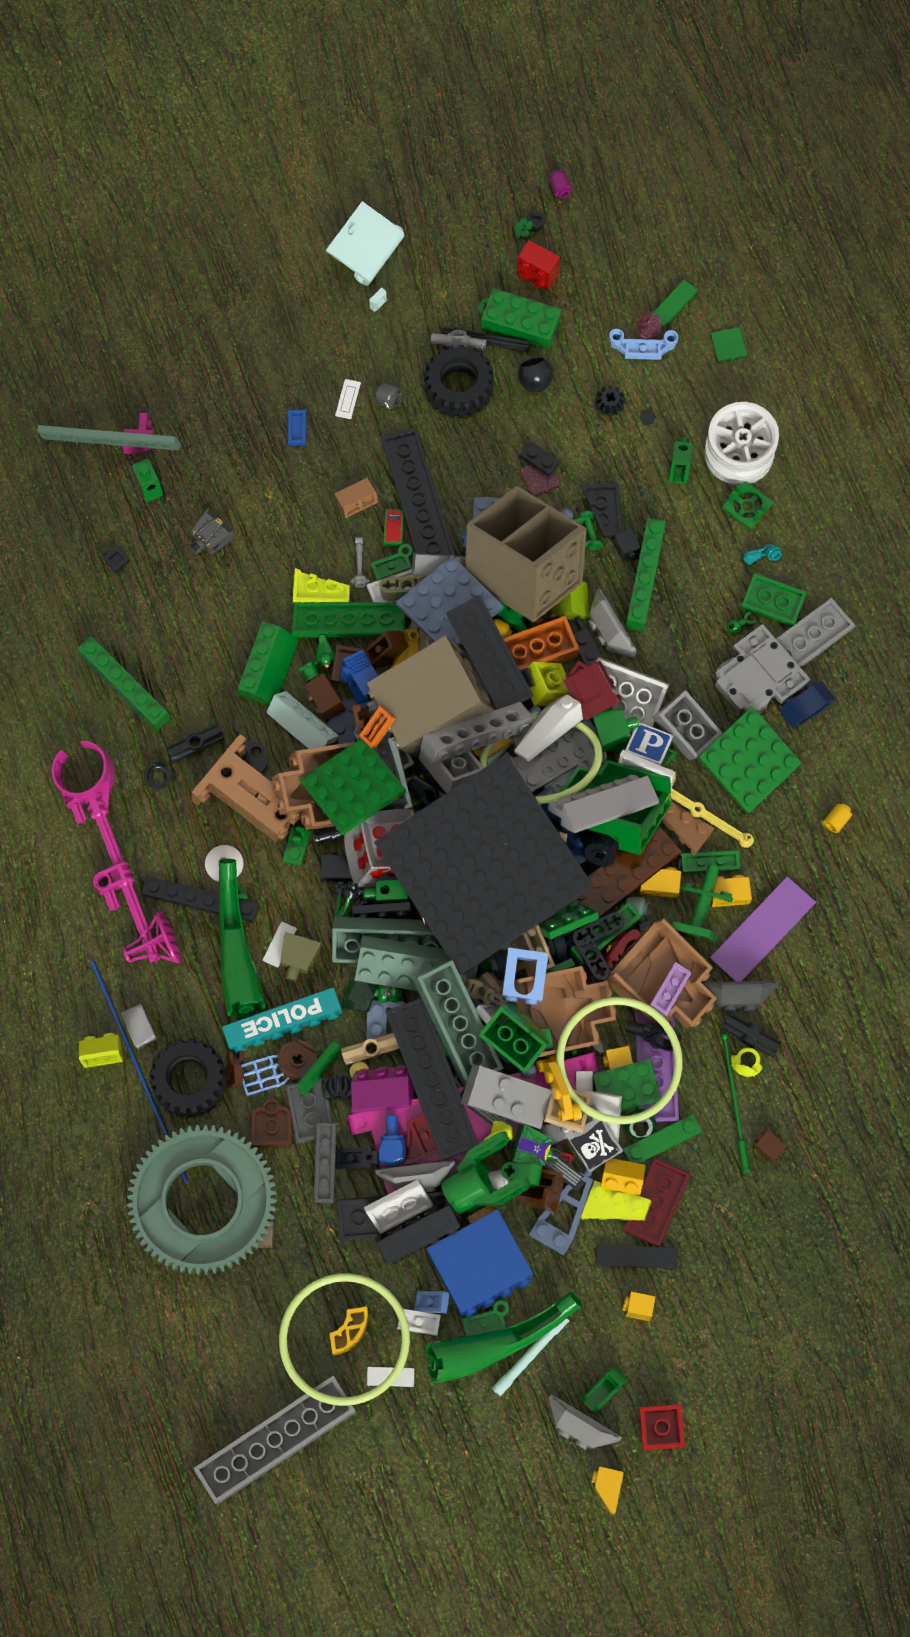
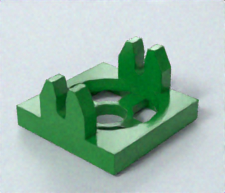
M744 481L741 485L736 486L735 491L731 492L728 500L722 506V510L751 531L773 506L774 502ZM744 493L753 494L750 499L745 500L739 495ZM757 499L761 502L760 510L755 508L754 503ZM734 501L740 504V511L738 513L734 509ZM749 502L753 508L750 511H746L742 505ZM752 513L754 515L751 518L743 517L744 514Z

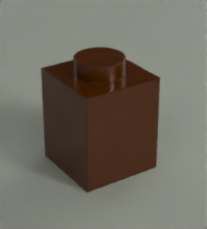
M769 1130L765 1134L761 1132L754 1140L756 1142L754 1149L771 1164L787 1147Z

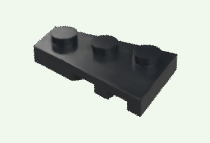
M619 483L582 485L581 488L591 511H593L602 537L614 538L615 534L622 532Z
M410 902L352 906V914L357 918L417 919V911Z

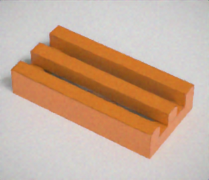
M379 706L359 737L369 747L375 749L396 720V717L392 716L389 711H386L384 706ZM383 714V717L381 718V720L379 721V723L376 724L377 721L379 720V718L381 717V715ZM372 728H373L372 733H371L370 736L367 738L368 734L370 733V731H371Z

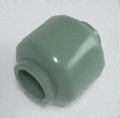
M628 897L625 903L621 904L622 908L629 902L641 915V919L637 922H644L646 918H649L650 903L645 898Z

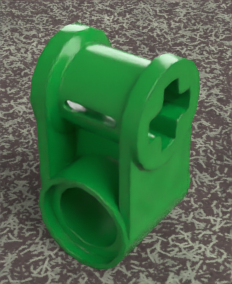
M507 1162L502 1166L501 1174L510 1181L528 1178L531 1186L539 1187L542 1166L531 1163Z

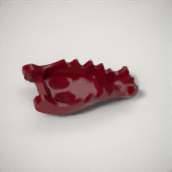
M637 929L620 933L615 941L606 947L603 958L609 968H613L612 962L619 961L618 956L623 954L627 943L639 938L640 932ZM597 963V964H596V967H597L598 970H597L596 974H599L600 972H603V973H604V970H601V971L599 970V968H598V966H597L598 963ZM586 969V983L592 984L594 980Z

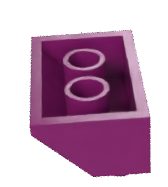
M398 1065L389 1068L379 1067L377 1069H360L355 1071L351 1081L352 1112L410 1108L415 1090L406 1066Z

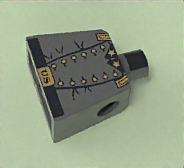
M207 509L191 531L192 539L195 542L189 549L195 555L199 554L203 549L210 555L214 554L235 539L234 531L212 511Z

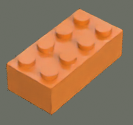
M566 616L503 638L520 670L527 668L532 662L563 663L579 656V647Z

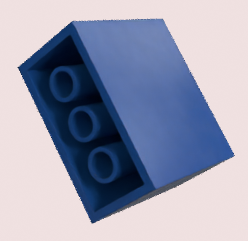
M498 1210L426 1248L427 1255L445 1289L450 1293L449 1296L461 1318L473 1316L477 1313L478 1308L482 1306L484 1309L495 1304V1299L501 1296L504 1299L513 1294V1289L517 1287L522 1289L531 1284L533 1273Z

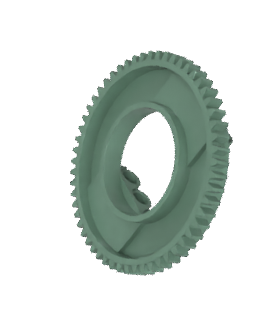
M196 1125L195 1131H192L191 1127L188 1126L186 1133L180 1128V1135L173 1131V1138L165 1135L166 1142L159 1139V1147L152 1145L153 1152L146 1151L148 1158H140L144 1164L136 1165L140 1171L132 1173L136 1179H130V1183L134 1187H129L128 1191L133 1194L127 1196L128 1200L133 1201L127 1204L128 1208L133 1209L128 1212L129 1216L134 1217L130 1220V1223L137 1224L132 1230L139 1232L136 1235L137 1239L143 1238L140 1242L142 1246L148 1245L145 1249L147 1253L153 1250L151 1256L155 1258L159 1255L158 1262L161 1263L165 1260V1266L169 1267L172 1264L174 1271L180 1267L181 1273L188 1269L189 1275L194 1270H196L197 1275H200L201 1271L204 1270L205 1274L208 1275L209 1270L217 1274V1268H220L222 1272L225 1271V1266L232 1269L233 1262L240 1265V1258L246 1261L247 1253L253 1255V1247L259 1249L257 1242H264L262 1235H268L269 1233L266 1228L272 1227V1224L268 1221L275 1219L270 1213L276 1212V1208L272 1205L276 1204L277 1200L272 1197L276 1196L277 1192L271 1190L276 1187L275 1183L270 1182L274 1179V1176L267 1175L271 1172V1168H264L268 1162L267 1160L261 1161L264 1157L262 1153L256 1155L258 1152L257 1147L251 1149L252 1142L245 1144V1137L238 1140L239 1134L237 1132L231 1136L232 1131L230 1129L224 1134L223 1127L216 1132L214 1125L210 1131L207 1125H204L203 1130H200L199 1125ZM200 1165L212 1166L238 1194L237 1208L230 1222L219 1231L208 1235L191 1234L167 1208V1196L173 1181L185 1170Z

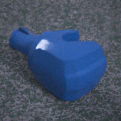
M385 1115L386 1133L380 1136L379 1163L394 1167L404 1163L406 1159V1140L404 1135L398 1133V1115Z

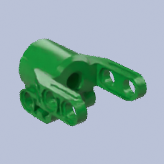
M499 1132L471 1148L457 1167L458 1171L442 1181L441 1185L444 1196L451 1207L459 1214L467 1211L469 1216H475L493 1205L506 1203L531 1187L528 1178H522L519 1180L515 1179L498 1190L494 1189L488 1176V1167L485 1162H481V1160L507 1145L510 1140L507 1132Z

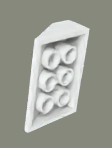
M601 657L597 658V662L601 660L622 698V701L604 711L622 709L626 719L637 716L638 722L653 727L655 721L652 717L660 711L670 684Z

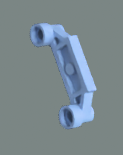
M613 329L609 334V341L612 348L625 355V359L661 360L662 355L675 348L678 342V334L673 330H669L664 334V339L662 340L625 339L624 333L620 329Z

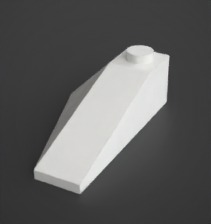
M564 695L549 704L541 711L514 750L515 754L528 762L583 720L581 703L569 695Z

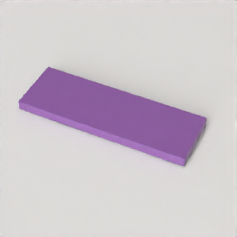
M786 877L719 947L709 960L732 981L742 982L816 904V901L789 877Z
M635 1010L636 1023L644 1025L647 1022L653 1023L640 1010ZM674 1016L673 1019L669 1022V1024L673 1027H675ZM661 1034L665 1039H669L668 1035ZM635 1035L636 1062L651 1059L661 1096L663 1097L669 1088L674 1073V1052L662 1050L650 1042L643 1041L642 1036ZM676 1089L671 1100L659 1112L654 1114L656 1122L679 1121L678 1089ZM656 1103L638 1107V1109L647 1110ZM645 1120L639 1121V1123H647Z

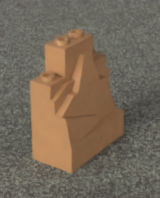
M355 742L298 750L290 754L289 765L293 771L278 773L272 777L273 780L271 782L272 789L276 793V807L280 815L302 811L301 821L305 825L306 830L334 826L301 784L300 779Z
M664 918L650 922L640 933L639 938L634 940L619 957V961L614 962L613 968H609L610 973L605 980L608 981L611 989L620 997L635 999L650 1005L670 968L677 962L690 971L691 975L665 1019L670 1022L674 1016L685 1028L696 1027L702 1021L701 1016L705 1012L708 1013L714 1007L713 1003L717 999L701 983L709 978V972L713 967ZM640 1010L653 1023L657 1022L652 1016Z
M583 966L550 972L545 975L541 1003L537 1002V1005L525 1004V1000L514 1002L518 1005L519 1010L529 1014L538 1029L550 1028L553 1048L544 1050L539 1057L556 1054L560 1035L575 1013L594 1001L611 997L612 989L608 981L587 985V975L583 970ZM535 976L514 980L515 990L522 995L529 994L533 990ZM604 1006L585 1015L571 1031L565 1051L599 1044V1033L595 1028V1024L616 1020L615 1006Z

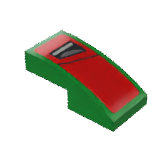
M385 509L384 546L402 545L404 513L401 509Z

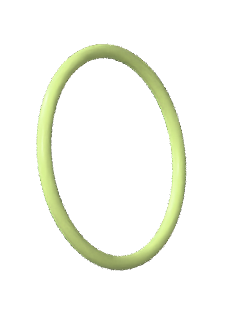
M532 715L531 723H534L539 715ZM579 722L574 727L583 732L593 744L595 757L590 771L580 782L569 789L556 794L535 796L540 804L551 803L578 793L598 773L602 762V747L598 737L585 724ZM495 743L485 745L482 749L479 762L484 768L487 767V758Z
M609 997L594 1001L581 1008L572 1016L559 1038L556 1062L569 1089L570 1099L574 1104L578 1103L583 1112L597 1120L612 1124H631L645 1120L659 1112L671 1100L679 1085L682 1073V1051L677 1035L663 1015L641 1001L626 997ZM626 1005L646 1012L663 1027L673 1047L675 1064L669 1088L655 1105L638 1114L613 1116L591 1108L575 1093L566 1075L564 1052L571 1031L585 1015L604 1006Z
M350 1273L325 1276L303 1288L286 1309L279 1332L281 1359L293 1382L312 1398L323 1403L339 1406L364 1403L387 1390L400 1375L407 1360L410 1346L407 1317L396 1297L377 1281ZM335 1282H356L379 1292L393 1307L401 1327V1351L392 1372L376 1388L353 1397L330 1396L309 1386L293 1367L287 1347L288 1327L298 1305L314 1290Z

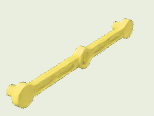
M674 789L671 790V798L688 808L692 816L702 817L737 839L744 848H748L753 844L754 839L751 834L740 832L705 810L702 803H694ZM695 807H698L700 809V812H697L695 810Z

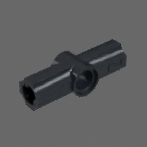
M217 723L198 733L193 732L189 734L186 739L167 747L166 750L174 764L193 754L202 753L205 748L224 740L225 737ZM193 741H200L198 746L191 745Z
M414 775L407 784L408 790L420 797L427 805H430L446 794L441 788L435 787L419 775Z
M731 1013L722 1026L723 1030L739 1038L746 1046L757 1048L771 1057L775 1056L782 1043L765 1033L760 1026L751 1022L747 1023Z

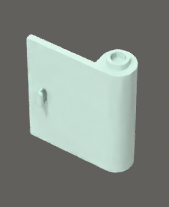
M362 201L326 251L355 272L354 277L358 282L368 286L405 235L399 225H394Z

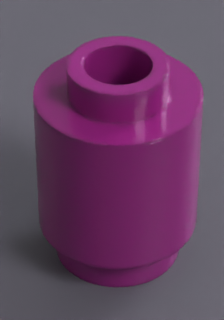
M562 170L554 171L550 175V183L556 197L565 198L569 196L572 187L567 175Z

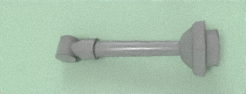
M355 537L358 575L351 580V583L357 588H363L369 582V579L362 575L363 537Z

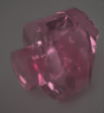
M646 311L639 319L637 328L640 330L639 335L648 340L650 337H658L662 330V325L657 314Z

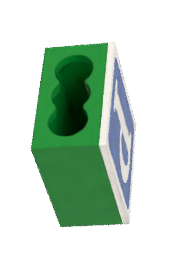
M639 722V727L634 729L625 751L662 766L674 735Z

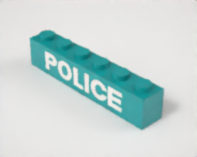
M333 987L222 1026L230 1051L239 1053L245 1051L248 1046H260L265 1043V1040L271 1038L272 1040L280 1039L285 1033H297L302 1030V1027L319 1025L320 1021L327 1018L328 1020L336 1019L339 1017V1014H342V1010Z

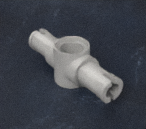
M454 330L448 333V335L432 333L431 344L445 345L447 348L452 345L454 348H457L458 345H464V348L470 346L484 351L486 339L471 338L467 335L466 331Z

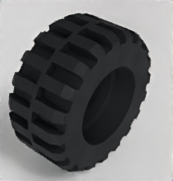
M452 345L448 346L447 350H439L438 355L434 354L431 357V362L427 363L426 371L424 372V389L428 402H431V406L435 410L439 409L440 414H449L450 418L459 416V419L465 418V415L471 417L475 415V411L481 412L484 409V405L486 406L490 402L494 386L493 368L490 366V361L487 357L483 358V353L480 351L475 352L474 348L470 346L464 348V345H458L457 348H454ZM460 371L470 374L476 380V384L465 392H453L442 384V380L448 374Z
M188 1038V1041L179 1039L173 1045L172 1043L167 1044V1048L164 1051L161 1049L157 1053L158 1057L153 1059V1067L150 1069V1086L153 1094L161 1106L170 1113H176L177 1116L183 1117V1115H187L189 1118L194 1117L195 1114L200 1116L206 1114V1110H212L215 1107L214 1104L220 1102L222 1093L226 1090L227 1074L221 1057L213 1047L207 1046L201 1040L196 1042L191 1038ZM186 1061L200 1063L207 1073V1080L203 1088L191 1095L178 1094L170 1084V1075L173 1069Z

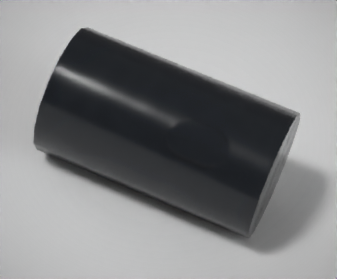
M592 831L585 848V856L594 865L609 866L615 861L619 844L609 835Z

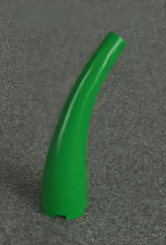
M228 858L219 860L221 986L227 1015L230 1016L232 1014L234 1019H245L253 1016L252 1012L259 1010L263 1012L266 1005L259 975L243 928L239 905L236 860Z
M569 1292L541 1313L513 1326L483 1334L460 1336L427 1343L425 1357H429L430 1367H427L428 1374L433 1383H442L479 1372L543 1337L579 1309L582 1304L573 1292Z

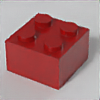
M529 240L518 256L517 275L525 281L528 280L534 283L536 287L548 291L559 275L560 256Z
M681 1404L640 1407L638 1409L642 1451L685 1447Z

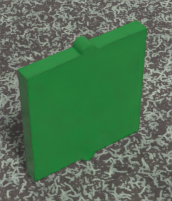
M740 327L728 330L724 328L723 331L710 333L718 362L734 361V359L747 357Z

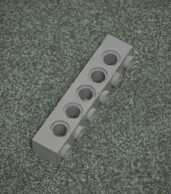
M518 702L424 734L421 750L434 764L454 756H459L465 752L476 750L482 746L508 739L511 736L525 733L530 729L533 717L523 704Z

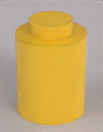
M844 803L836 804L823 821L825 827L833 833H839L852 816L850 807Z

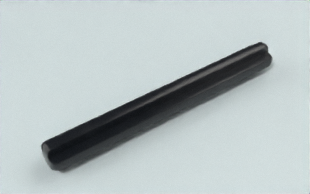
M442 327L441 334L448 335V333L454 330L462 329ZM463 330L471 338L486 339V345L529 351L530 341Z

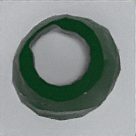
M645 1109L633 1110L627 1116L641 1113ZM654 1115L645 1119L649 1125L645 1135H636V1132L633 1130L634 1123L624 1124L623 1126L632 1138L643 1139L655 1131L657 1122Z

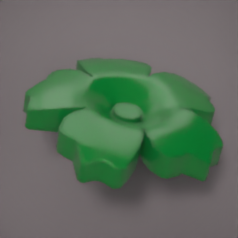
M526 217L521 218L520 222L518 221L514 225L516 237L519 239L521 237L528 238L531 235L529 230H532L534 226L533 222L529 221Z

